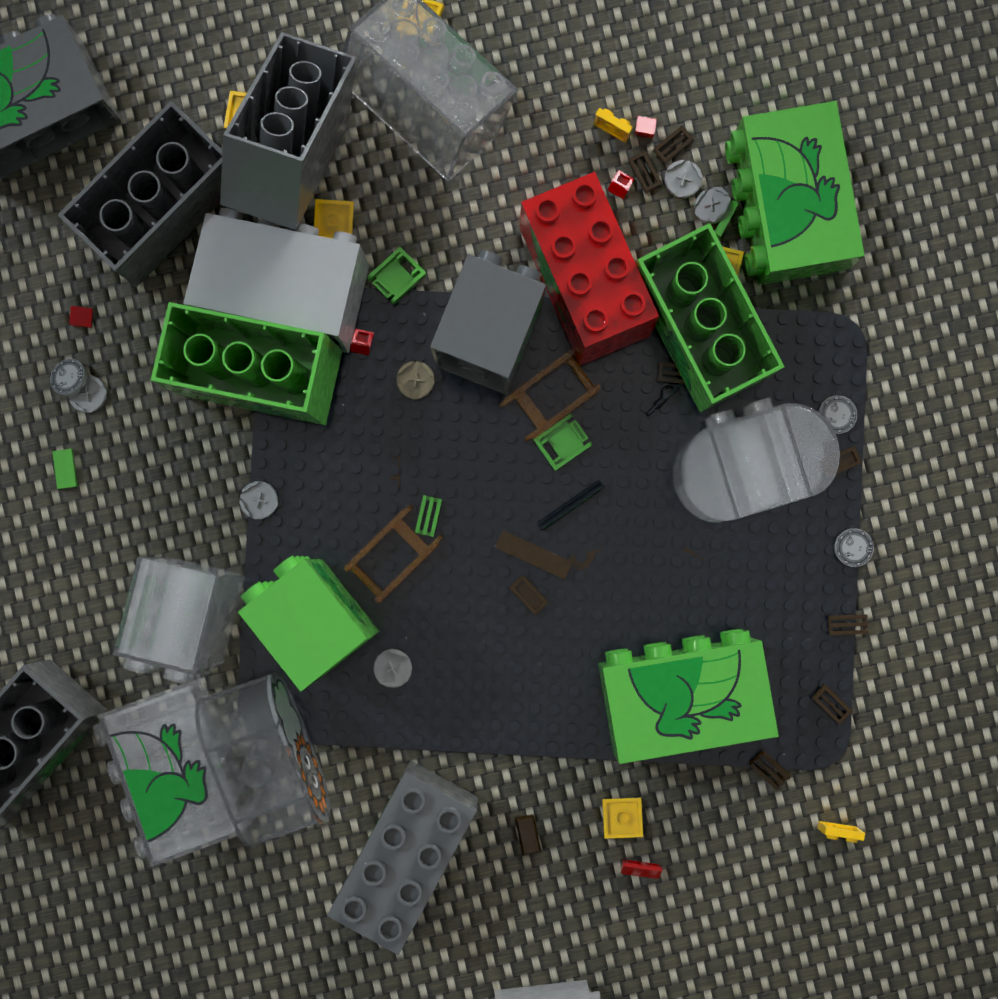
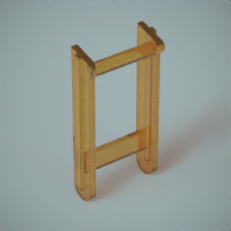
M569 350L504 398V401L499 404L503 408L516 398L538 428L524 439L526 442L539 436L601 390L599 384L596 386L592 384L575 361L573 355L576 352L574 350ZM567 361L588 392L549 421H546L525 391Z
M412 505L403 509L345 566L344 570L346 572L351 570L377 596L374 599L376 602L380 603L439 545L443 538L440 535L427 546L402 521L414 508ZM394 528L420 555L382 591L356 564Z

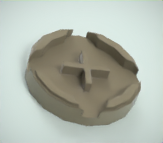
M411 361L403 365L398 371L397 386L405 397L413 400L422 399L433 390L435 384L434 374L425 363Z

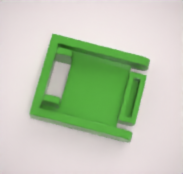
M399 247L367 276V279L371 282L376 278L372 284L388 300L392 298L390 302L395 305L427 275ZM404 259L414 268L411 275L399 264Z
M571 413L533 439L554 471L593 445L591 442L585 446L583 445V442L588 437L576 419L571 423L567 422L573 417ZM549 442L559 457L552 460L542 445Z

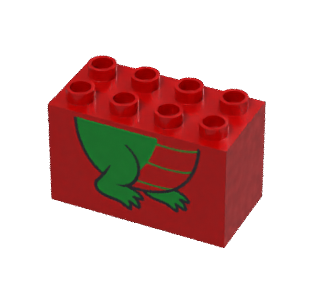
M592 172L522 201L520 231L537 270L542 274L541 279L546 284L547 293L579 366L650 337L659 315L596 173Z

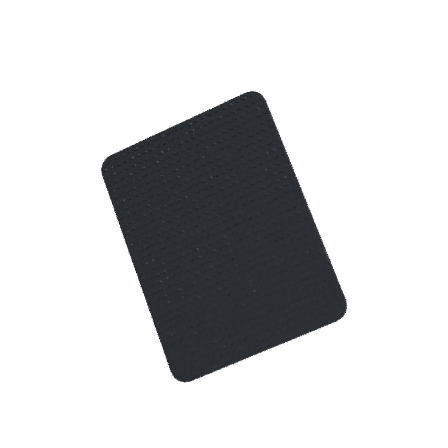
M364 288L355 328L374 332L369 355L351 352L350 350L349 353L342 352L326 425L254 411L250 483L261 481L270 484L277 492L278 506L276 511L268 518L253 519L248 516L244 593L258 582H275L279 578L273 570L292 555L294 557L308 556L310 559H323L380 631L320 680L300 692L242 618L237 704L239 717L244 726L257 738L270 742L288 743L274 701L273 684L277 685V679H280L289 695L291 705L298 714L305 742L308 741L309 744L617 760L613 753L598 663L607 662L605 652L628 648V651L631 650L632 657L645 655L643 646L647 644L666 642L671 644V650L683 649V638L705 635V637H710L712 644L721 642L720 632L743 629V631L749 630L751 638L762 641L779 737L640 760V762L751 767L749 762L764 751L783 769L817 770L834 764L847 750L851 735L852 713L841 725H838L811 699L816 694V691L825 684L852 710L855 634L828 635V616L856 615L858 566L850 567L840 562L834 551L836 538L842 532L848 529H860L867 346L861 329L847 316L833 312L754 308L785 367L768 379L701 413L688 388L683 384L661 408H657L649 416L647 411L662 396V388L666 385H676L675 383L657 382L659 362L674 363L655 326L650 337L579 366L550 297H544L542 311L508 395H505L436 367L430 346L452 292L411 290L399 302L393 305L390 302L392 298L388 300L377 288ZM418 361L425 363L434 374L435 384L433 390L422 399L413 400L405 397L397 386L398 371L408 362ZM663 367V370L679 372L677 368ZM662 374L664 378L682 379L681 376ZM673 387L667 388L665 392L668 393L672 391ZM836 395L850 399L857 410V420L854 426L841 434H833L824 430L818 419V409L821 404L829 397ZM571 413L573 417L567 422L571 423L576 419L588 437L583 442V445L585 446L589 442L593 445L554 471L533 439ZM549 442L542 445L552 460L559 457ZM855 446L862 464L826 478L819 461ZM400 455V468L396 465L398 464V459H392V456ZM399 471H400V489H399L398 486H397V485H398V480H390V479H391V475L395 476V475H397V474L399 473ZM597 480L603 484V490L545 530H541L538 526V521ZM423 495L442 499L434 537L415 533ZM426 500V505L420 530L422 531L424 529L427 511L430 501ZM437 502L433 503L427 532H431ZM502 530L567 560L575 555L577 561L583 562L587 558L585 552L602 550L594 555L593 561L584 571L577 570L571 565L564 580L495 548ZM684 547H686V548H688L689 550H691L692 552H694L695 554H697V555H699L700 557H702L703 559H701V558H699V557H697V556H693L692 554H690V553L687 552V551L683 552L682 550L684 549ZM522 575L549 602L536 616L509 589ZM856 619L832 620V623L856 622ZM856 626L833 627V631L855 630ZM389 649H397L406 653L412 664V673L408 681L402 686L395 688L380 684L373 671L374 662L377 657ZM826 691L823 692L844 714L847 712ZM820 696L818 697V699L838 719L841 718V716L831 706H829ZM763 757L761 758V760H762L766 765H768L770 768L775 769V768H774L770 763H768Z

